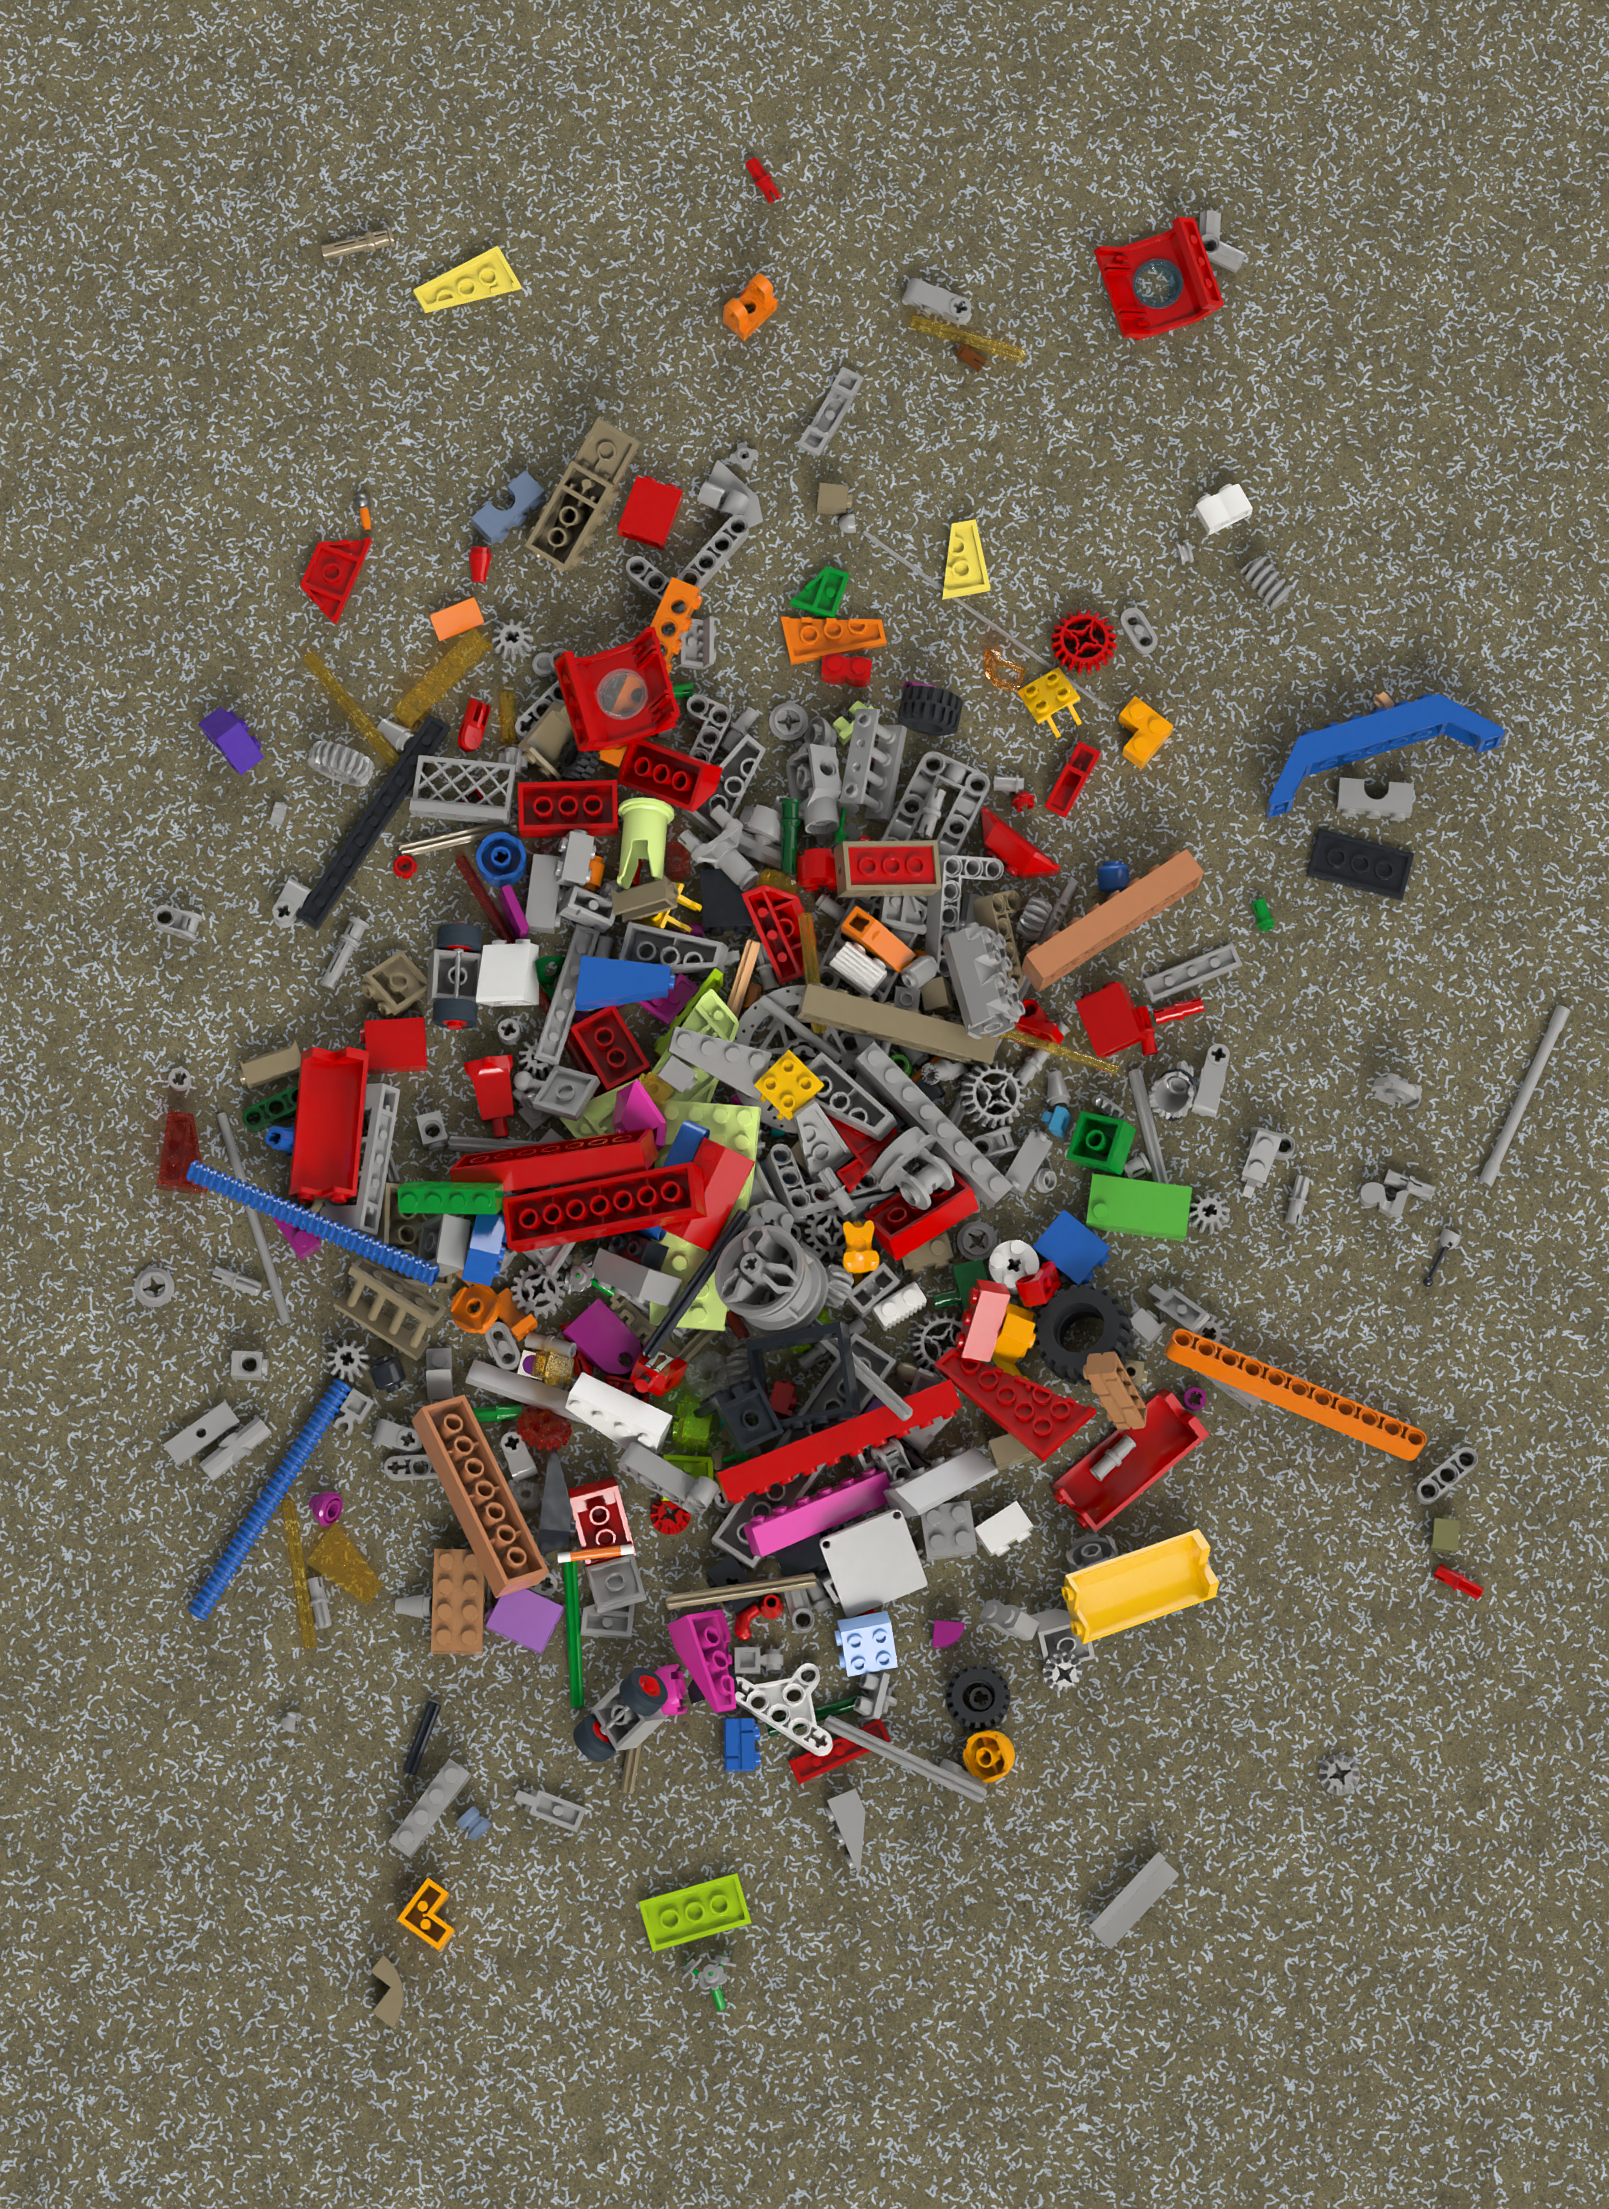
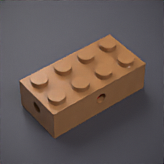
M434 1549L431 1626L432 1654L483 1655L486 1577L473 1550Z

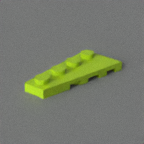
M715 968L710 976L706 978L696 995L691 997L686 1003L682 1014L674 1018L669 1026L670 1030L668 1033L658 1038L654 1044L656 1048L654 1053L657 1058L660 1059L668 1048L673 1027H682L700 998L712 988L717 993L723 986V973Z

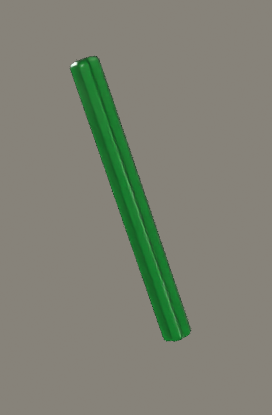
M577 1561L563 1562L570 1706L572 1709L584 1708L578 1574Z

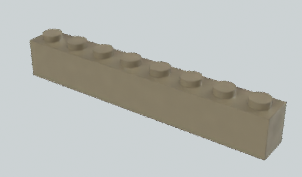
M816 982L807 984L802 990L796 1018L980 1067L983 1062L989 1066L993 1064L998 1036L990 1038L989 1033L982 1034L983 1039H975L967 1035L964 1022L955 1021L952 1023L944 1021L945 1018L939 1015H930L929 1017L922 1015L916 1009H900L891 1002H883L881 1004L874 1002L871 997L864 995L859 997L852 996L843 989H835V991L826 989L825 985Z

